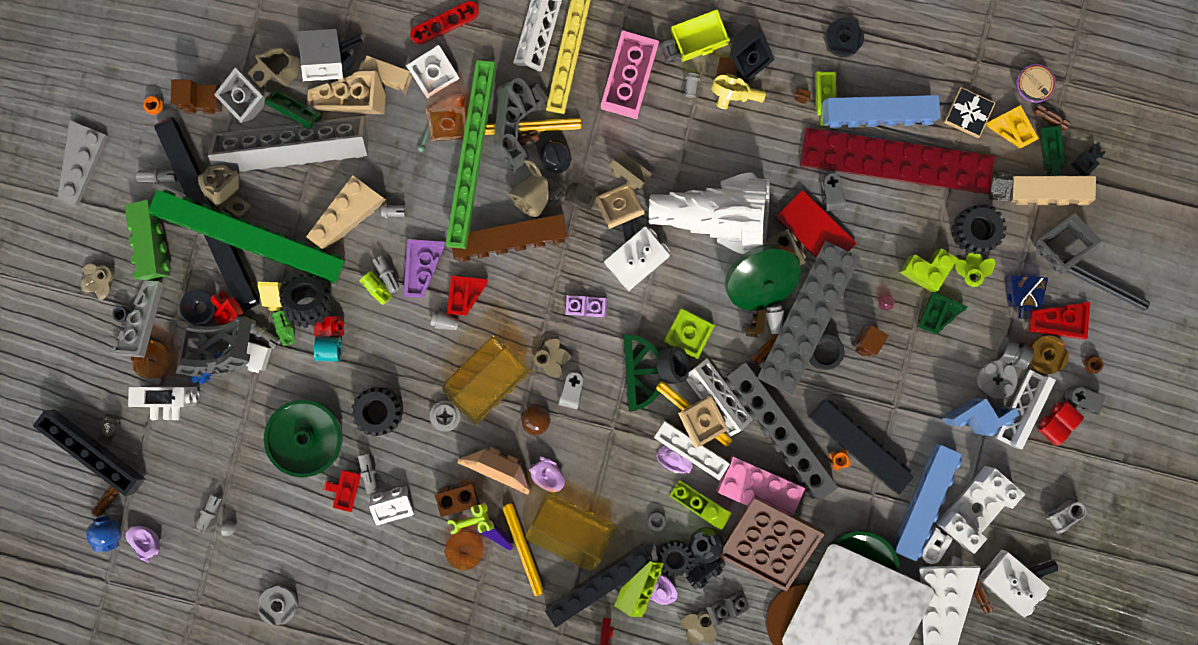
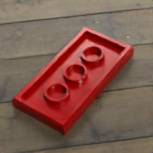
M803 190L775 217L789 232L792 231L796 239L816 258L825 241L848 252L857 244Z

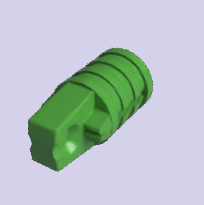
M283 310L271 314L276 333L283 346L295 343L293 325L286 319Z

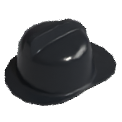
M558 130L540 133L539 140L536 141V147L544 168L555 174L566 171L571 164L572 158L563 134Z

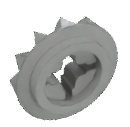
M441 401L432 407L430 421L437 430L450 431L459 424L460 411L453 402ZM445 408L447 414L453 415V417L447 418L446 424L443 418L437 417V415L444 413Z

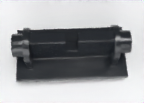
M720 558L711 563L702 562L705 570L702 571L697 566L687 573L686 579L690 584L694 582L691 585L694 589H701L708 584L707 580L712 576L717 577L724 571L722 568L725 565L722 561L718 563Z

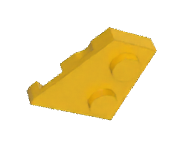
M1021 105L986 123L988 128L1019 149L1039 139Z

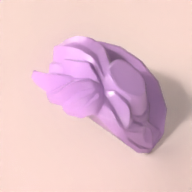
M666 445L662 446L657 452L658 461L675 473L682 474L687 472L689 474L693 468L692 462Z
M539 457L541 461L532 464L529 469L532 480L539 487L547 491H560L565 485L562 471L557 467L556 462L548 458Z
M135 526L125 533L126 540L136 550V556L140 560L149 563V558L153 557V555H158L160 551L159 538L154 531L147 527Z
M661 574L657 579L650 600L661 605H667L677 599L678 593L671 581Z

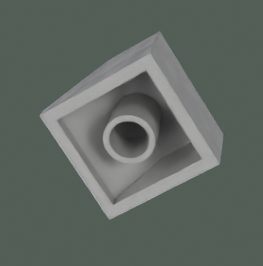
M238 67L234 68L214 94L241 123L253 120L264 107L265 95Z

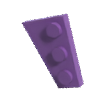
M407 239L404 297L424 298L446 242Z

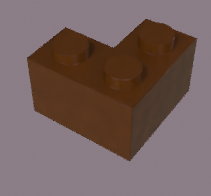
M171 79L170 103L183 110L184 113L196 114V111H203L204 114L214 115L215 112H222V102L214 95L220 88L219 86L196 84L192 80Z

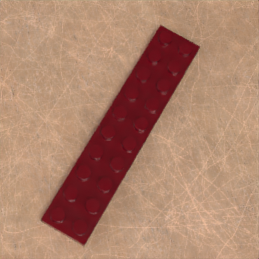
M806 128L800 166L987 195L990 193L995 156Z

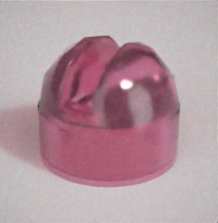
M889 295L880 297L878 300L879 308L884 311L892 309L894 299ZM883 300H886L891 302V305L882 302Z

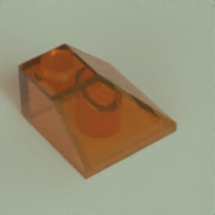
M465 94L446 95L426 107L431 141L460 140L464 138L468 114Z

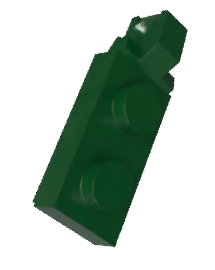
M1061 126L1039 128L1045 171L1048 170L1049 176H1061V169L1064 168L1065 163Z

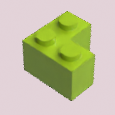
M942 248L935 250L928 262L914 254L908 257L899 273L926 290L936 292L940 289L958 258Z

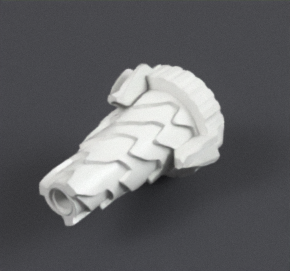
M744 173L722 180V189L706 188V191L690 190L685 193L670 192V195H650L649 223L671 225L691 230V233L710 234V237L717 238V243L735 252L745 254L766 243L770 199L769 179H758L753 173Z

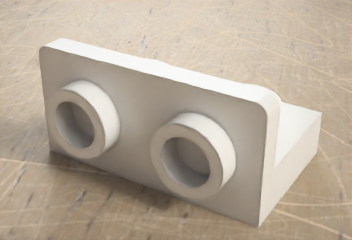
M407 486L396 487L390 491L378 492L370 496L369 508L376 525L414 515V510L408 497Z

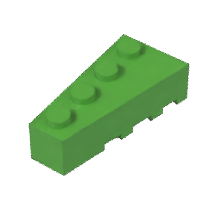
M149 200L125 205L127 228L129 231H132V235L129 236V245L134 249V255H131V263L136 265L133 278L144 281L169 277V271H171V264L167 260L165 253L167 252V246L161 235L163 234V227L158 221V217L148 212L152 202Z

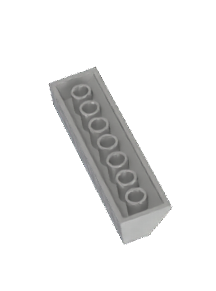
M365 115L314 122L310 129H305L301 123L215 133L208 157L212 166L225 165L237 172L271 167H286L296 164L304 165L312 162L321 163L328 160H343L353 157L361 158L368 154Z

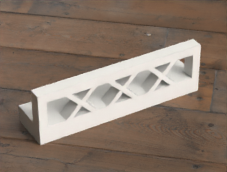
M531 0L514 64L542 71L562 0H553L555 3L552 10H549L548 7L549 0ZM547 16L549 24L547 28H544L542 22ZM542 35L544 42L539 47L537 40L538 36ZM535 53H537L539 58L537 65L531 62Z
M708 359L702 361L689 372L686 380L699 398L702 400L712 395L728 428L725 433L729 437L740 432L753 420ZM703 366L709 371V375H706L701 369ZM715 383H718L720 386V391L716 389ZM726 398L732 402V406L727 404ZM738 413L744 418L745 421L743 423L739 420Z
M1028 370L1010 408H1016L1017 411L1020 410L1022 418L1019 422H1013L1008 426H1001L995 438L1014 448L1023 449L1056 380ZM1031 376L1040 380L1037 387L1032 389L1028 383ZM1028 393L1030 402L1022 406L1020 398L1023 394ZM1012 428L1014 435L1011 441L1002 437L1005 429Z
M663 420L661 427L654 436L655 439L718 480L721 479L730 465L727 460L704 445L695 448L687 434Z

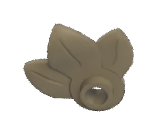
M94 263L85 265L82 268L83 273L86 275L81 281L82 291H95L99 300L105 299L111 291L110 282L114 278V271L106 265L98 266Z
M559 339L546 341L543 348L538 349L533 355L534 363L538 367H542L547 375L553 377L562 376L561 365H564L571 359V355L566 350L559 349ZM541 354H544L546 356V360L544 362H541L539 360V356Z
M703 610L698 614H688L680 621L679 626L688 629L687 640L689 645L697 644L703 639L709 645H712L715 641L717 632L707 610ZM708 617L709 621L707 623H703L702 618Z

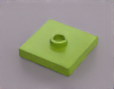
M680 308L664 342L673 347H681L686 354L698 359L715 325Z

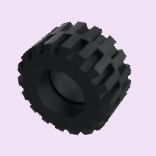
M987 204L971 206L961 211L959 216L954 219L956 222L952 224V229H955L952 232V237L956 236L954 242L955 244H960L959 248L961 250L966 249V253L982 254L994 250L996 246L1002 243L1001 239H1004L1006 236L1003 231L1007 230V226H1003V223L1006 222L1005 218L1001 219L1002 213L1000 211L995 212L996 208L993 206L989 207ZM974 219L981 220L986 226L987 234L983 240L977 239L971 232V223Z
M303 274L299 278L295 276L292 278V281H287L285 283L286 287L282 286V293H279V301L286 319L291 324L295 323L298 327L303 325L304 328H308V325L313 327L316 326L317 322L322 323L324 321L323 318L329 316L328 312L332 310V300L328 287L323 280L320 281L319 277L313 278L310 274L308 276ZM304 298H315L308 304H297Z
M376 387L362 391L359 397L355 398V404H352L351 407L353 409L351 417L354 416V425L357 424V429L364 431L366 435L382 436L392 432L402 420L403 410L401 407L403 405L402 402H399L400 398L392 390H387V388ZM374 400L382 401L387 407V417L381 423L373 422L368 416V406Z

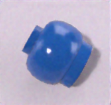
M108 516L94 519V522L87 527L86 531L87 541L92 545L93 551L105 552L117 548L121 538L120 524Z

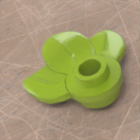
M973 252L969 253L965 260L959 259L955 263L957 273L963 276L965 282L971 287L980 286L984 278L990 276L995 268V260L993 258L983 261L980 254H974ZM971 275H976L978 279L976 281L971 280Z

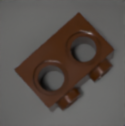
M467 480L457 483L458 487L450 489V486L438 489L439 492L435 494V499L441 517L480 505L474 482L469 483ZM463 490H468L471 493L469 500L462 498L461 492ZM447 495L452 498L451 505L444 504V496Z

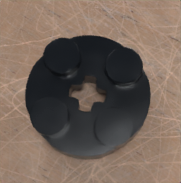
M840 18L833 22L825 33L827 51L838 57L853 56L861 48L864 41V32L857 25L858 23L850 18ZM845 33L849 40L842 42L839 36Z

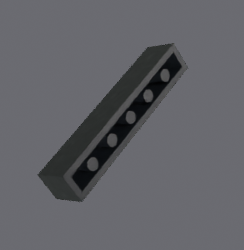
M822 400L808 418L842 448L847 450L850 455L890 490L899 495L914 478L910 474L911 470L903 463L901 465L895 461L897 457L890 451L885 452L882 450V444L875 438L871 440L866 436L868 432L860 425L856 427L852 423L853 419L848 414L843 413L842 415L837 410L839 407L833 401Z
M55 409L44 410L33 424L35 429L124 496L135 494L146 479Z
M641 543L546 606L545 613L554 627H558L635 576L650 561H653L651 556Z

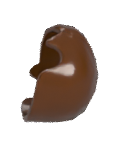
M538 405L528 407L521 418L523 430L533 436L545 433L551 421L549 412L544 407Z

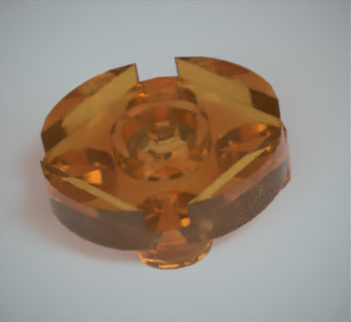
M159 341L148 342L145 357L131 356L135 373L146 379L160 378L165 375L170 369L173 354L169 351L168 347ZM154 355L156 361L150 365V360L147 358Z
M460 531L449 538L444 552L451 566L465 571L479 564L483 557L484 546L481 538L474 532ZM460 546H463V547L468 546V547H469V549H468V553H469V554H468V555H466V554H463V555H462V554L460 553V551H461Z

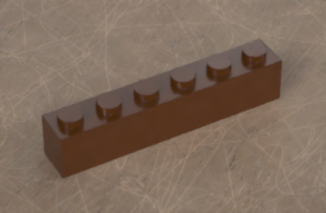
M561 214L469 232L467 248H452L453 258L459 260V262L470 261V257L478 256V259L487 258L490 253L503 255L507 254L508 250L515 249L518 252L527 250V246L534 245V248L546 246L545 243L553 242V244L564 243V239H568L564 216Z

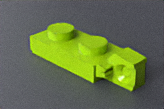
M817 71L815 73L816 113L820 115V126H828L823 125L822 102L827 98H836V72Z

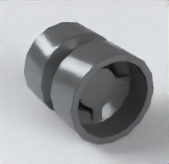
M1006 337L1001 342L996 357L999 361L1007 364L1012 362L1014 367L1024 370L1032 360L1034 348L1024 343L1019 344L1017 340Z

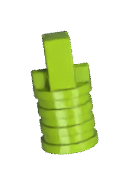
M373 270L369 271L359 280L366 290L382 305L386 304L393 297L386 285Z

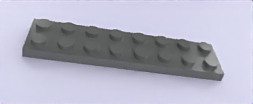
M827 241L824 242L757 377L759 380L789 395H793L859 262V256Z

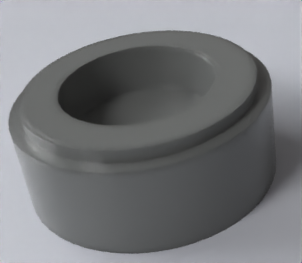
M654 511L648 515L647 524L651 530L661 531L666 526V517L663 513Z

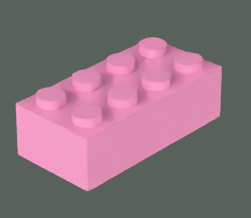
M626 31L621 32L601 102L602 110L638 119L658 49V40Z
M732 455L730 456L728 461L730 465L721 477L716 489L718 493L747 506L754 495H757L792 514L795 513L805 490L804 487Z

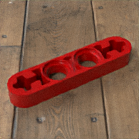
M467 1L415 26L410 32L412 41L417 45H423L475 20L479 16L478 5L473 1ZM471 7V9H474V14L466 13L468 11L467 8ZM461 10L465 17V19L463 20L461 14L459 13V11ZM452 14L459 17L458 22L455 24H451L448 21L449 16ZM440 23L442 25L439 32L432 31V24ZM426 27L428 28V31H429L430 34H431L430 36H428V34L425 33V32H426V30H425ZM417 32L423 34L422 39L419 40L418 37L414 38L417 36Z

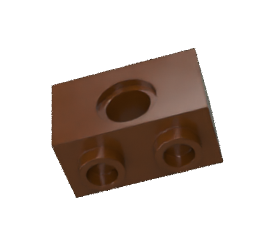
M873 325L863 326L852 347L856 348L855 352L863 357L877 356L889 335Z

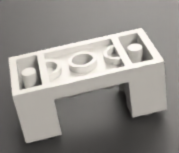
M984 466L936 524L964 549L975 554L987 540L981 533L1004 506L1013 509L1025 493L996 468ZM978 502L981 509L979 512L974 513L972 505Z

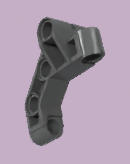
M521 78L506 82L498 86L496 90L499 100L494 148L506 167L512 172H515L524 165L525 159L529 160L527 153L517 141L519 121L548 100L539 83L528 87ZM506 113L510 115V121L506 118ZM503 139L507 141V148L503 145Z

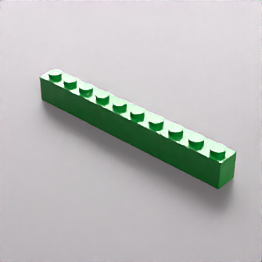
M164 189L163 192L160 190L156 191L148 209L151 215L337 285L345 266V261L342 260L343 257L331 253V256L325 254L323 249L316 246L309 248L305 246V242L297 239L294 241L288 240V236L276 232V234L268 232L269 229L264 226L258 225L254 227L250 225L251 222L245 219L231 218L232 215L227 212L220 211V213L212 211L213 208L206 204L196 205L194 200L184 196L182 199L175 197L176 194Z

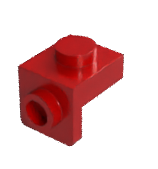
M328 316L323 318L324 321L322 323L317 322L316 326H314V336H344V317Z

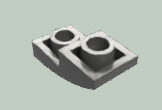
M743 591L729 595L706 607L713 626H718L729 618L737 617L750 609Z

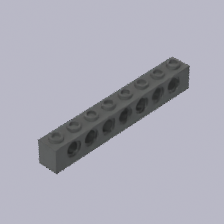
M742 363L725 377L728 380L725 382L732 391L735 389L739 394L737 396L739 402L743 406L747 405L751 410L748 412L755 422L759 421L762 425L760 427L762 433L766 437L770 436L773 440L771 445L778 453L781 451L785 456L783 461L789 468L793 467L796 471L794 474L796 479L801 484L805 483L808 488L806 489L808 495L812 499L816 498L818 501H821L836 490L838 486L747 363ZM746 380L749 382L750 388L744 392L740 385ZM755 396L761 398V404L758 407L752 404V399ZM770 411L773 418L770 422H765L764 414ZM782 427L784 435L777 438L775 431L777 428ZM789 443H794L796 447L792 453L787 452V445ZM805 458L807 465L805 468L800 469L798 462L800 459ZM813 474L818 475V481L815 484L810 483V477Z

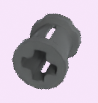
M675 39L667 40L659 45L665 54L666 64L676 62L682 58L676 49Z

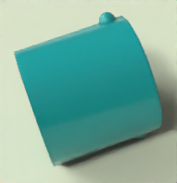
M316 337L314 341L315 361L340 362L342 357L341 337Z

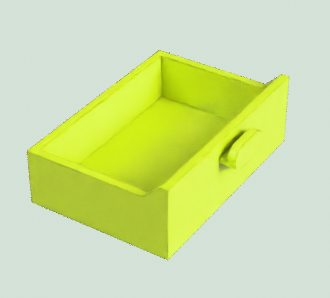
M718 10L672 26L670 30L673 39L676 41L675 44L678 52L682 56V62L700 55L704 56L712 53L713 50L724 47L730 42Z

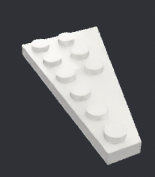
M980 566L919 567L920 582L931 587L934 591V596L922 618L923 644L958 645Z

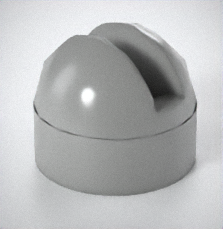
M229 520L222 521L221 535H233L237 529L236 524Z

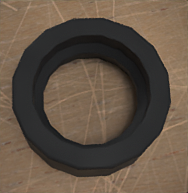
M822 334L819 342L826 340L833 343L836 347V357L829 363H821L813 353L809 362L817 369H834L840 365L844 358V345L836 336Z
M681 347L664 348L659 352L657 369L661 379L667 384L684 382L688 378L690 363L686 352ZM672 359H673L674 365H675V372H674L673 366H672Z

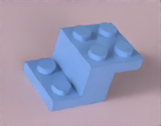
M974 397L942 417L945 424L959 425V427L968 423L975 434L992 436L999 432L998 428L1001 426H1008L1015 422V418L1020 414L1016 408L1001 407L994 411L986 398Z

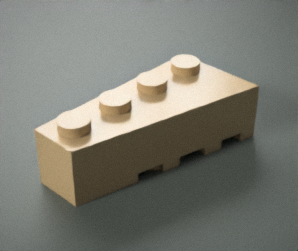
M352 175L306 237L320 248L328 250L350 230L357 227L361 221L373 214L377 208L384 205L387 200Z
M1014 176L1012 178L1011 202H1016V205H1028V203H1036V205H1048L1049 203L1057 205H1090L1096 196V176Z

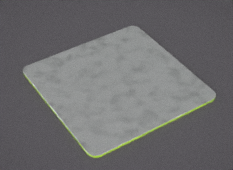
M831 544L827 547L782 638L783 645H909L934 596V591L931 587L842 546Z

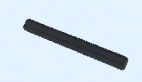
M1077 264L1066 271L1142 311L1149 308L1150 302Z

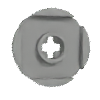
M999 360L988 362L981 367L977 374L978 387L990 398L1002 399L1014 393L1017 386L1016 369ZM997 374L1002 379L999 385H996V382L993 381V377H996Z
M282 585L268 588L261 594L258 600L259 615L264 622L270 625L286 624L295 616L299 606L295 593ZM274 601H280L282 603V609H274Z

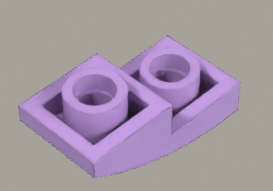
M567 295L566 315L606 317L607 298Z

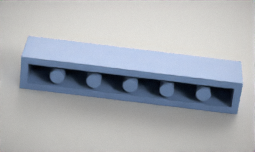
M939 95L827 98L822 102L823 125H830V128H838L841 125L859 127L860 124H867V127H875L884 123L885 126H895L897 123L911 126L918 122H922V125H932L934 121L940 119Z
M939 444L934 445L893 541L892 548L896 553L914 561H917L922 556L925 540L929 539L932 532L931 526L938 519L939 507L945 502L947 497L945 493L954 481L953 474L961 465V453Z

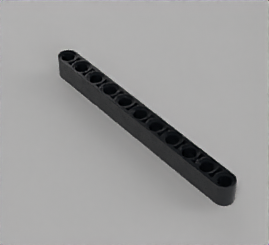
M170 117L155 124V131L185 196L194 200V204L199 206L206 204L213 208L212 211H215L214 206L204 198L198 183V176L201 174L176 120ZM204 235L232 297L240 304L242 311L244 312L259 305V298L235 246Z

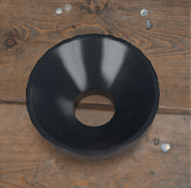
M192 290L186 293L179 305L180 314L183 319L194 325H201L210 321L216 311V306L210 299L212 296L203 290ZM203 302L206 305V310L200 314L197 312L196 306L198 303Z
M703 527L692 534L689 547L692 555L697 560L711 563L722 555L724 541L717 530L711 527ZM700 540L707 542L708 548L706 551L699 549L698 543Z

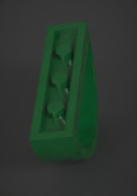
M623 335L628 410L632 412L648 406L660 393L657 388H655L654 392L650 391L634 377V375L659 374L657 368L634 370L636 365L649 351L654 354L656 360L659 352L644 338L635 335ZM632 340L645 345L644 349L634 360ZM659 375L658 384H659L661 381H663V380L661 379L660 375ZM635 385L649 396V398L637 405Z

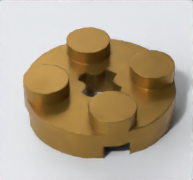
M1055 336L1036 338L1030 345L1034 348V354L1030 362L1033 369L1042 374H1053L1062 370L1069 358L1064 342ZM1050 350L1052 358L1046 360L1044 352Z

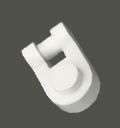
M934 527L929 539L923 545L922 559L929 564L938 563L949 547L952 537L942 534L941 530ZM936 540L941 542L939 547L934 545Z

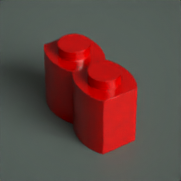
M1067 401L1054 404L1051 408V414L1048 417H1043L1038 423L1040 426L1037 430L1053 445H1061L1084 419V416Z

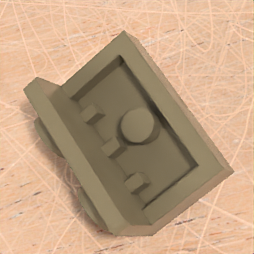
M621 152L616 160L613 159L609 165L612 168L611 172L618 178L621 176L626 178V184L634 190L636 188L642 189L652 175L651 172L624 152Z

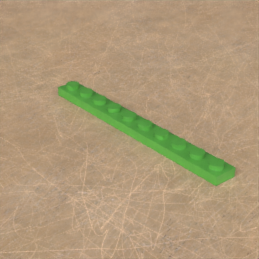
M476 60L446 240L447 247L467 248L497 65L492 61Z

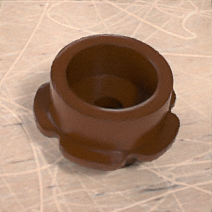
M797 88L796 92L793 93V96L796 97L795 101L806 104V101L811 100V92Z
M1090 355L1089 358L1084 360L1085 370L1088 373H1099L1104 366L1103 360L1097 355Z

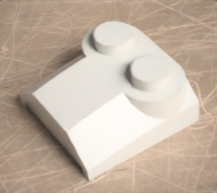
M439 45L406 65L427 99L460 79Z

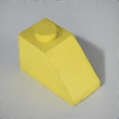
M258 282L262 306L269 307V311H280L282 306L279 301V293H282V286L286 287V285L278 282Z

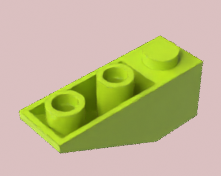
M681 480L678 481L670 494L671 498L717 528L723 529L732 515L730 511Z
M650 561L621 588L614 606L630 617H642L647 610V604L654 592L655 584L661 575L664 563Z

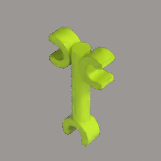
M486 503L471 507L473 517L463 520L458 518L449 520L447 524L455 526L451 534H456L463 527L477 523L480 533L486 531V529L487 531L494 529L493 522L489 520V516L486 513Z

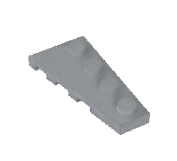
M73 121L69 122L58 198L79 206L108 137L107 135Z
M159 281L143 282L134 301V311L128 314L126 328L124 332L120 331L117 337L120 340L117 347L112 348L111 354L145 357L164 286L163 283Z

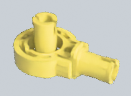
M732 74L717 76L711 87L712 92L719 96L716 105L722 109L728 108L730 100L745 102L747 99L762 103L766 96L765 90L750 88L748 83H744L741 78Z

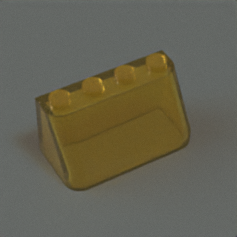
M493 336L444 383L442 389L450 402L474 424H477L486 417L489 411L498 406L500 401L507 394L511 393L514 387L524 380L531 370L498 336Z
M546 493L525 538L529 542L586 570L594 571L604 556L616 526L612 525L608 520H601L595 517L589 511L577 508L573 503L561 500L557 495Z

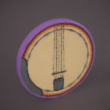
M1034 64L1027 66L1018 75V92L1029 102L1038 103L1045 101L1055 90V77L1043 65Z

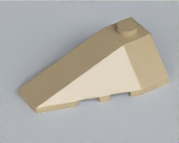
M357 71L349 77H343L333 83H326L308 90L307 105L317 111L384 114L386 95L378 72Z

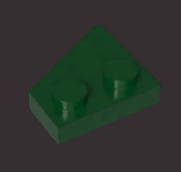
M931 292L917 328L937 335L955 317L965 311L968 306Z

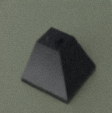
M750 24L734 36L730 56L744 83H747L775 59L762 32Z

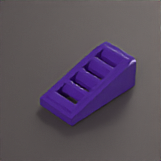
M494 522V529L490 531L486 529V531L480 533L507 550H511L514 547V543Z

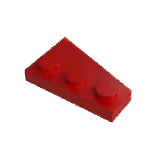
M1090 302L1031 311L1028 331L1082 340L1088 339Z

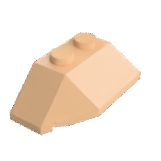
M485 448L461 457L457 462L525 494H529L531 490L521 463H518L519 459L511 455L505 457L496 448Z

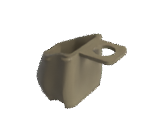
M271 47L264 53L256 54L258 63L246 75L257 88H261L272 76L283 86L288 87L298 76L300 59L292 55L289 48ZM260 70L264 73V79L258 82L254 80L253 75L256 71Z
M525 159L524 162L532 175L514 187L508 193V196L523 214L538 217L548 202V181L542 176L532 160Z
M225 165L209 166L198 176V183L204 198L214 206L216 212L226 210L241 218L250 210L251 205L237 197L239 195V174L237 171H233ZM239 203L244 206V209L242 211H235L233 206Z

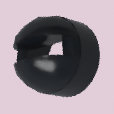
M124 306L114 308L112 316L115 321L123 322L126 321L130 310Z

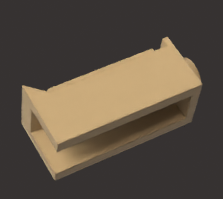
M366 56V59L361 62L359 71L378 72L381 84L399 91L401 88L405 95L413 77L408 70Z

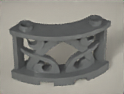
M237 316L233 321L221 326L201 327L198 325H187L183 334L175 373L202 377V373H212L213 376L228 374L229 370L234 369L238 371L250 361V354H247L250 331L255 326L256 321L250 320L247 317ZM189 338L200 339L199 341L192 340L197 348L187 346ZM222 340L227 341L231 346L219 358H215L208 352L218 342ZM186 350L192 352L187 359H185Z

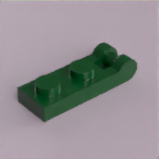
M277 88L265 98L266 105L301 123L305 129H310L314 122H318L321 119L319 111Z

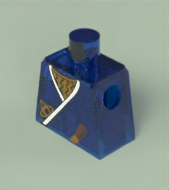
M1005 276L1008 307L1018 308V319H1030L1031 309L1042 307L1048 277Z

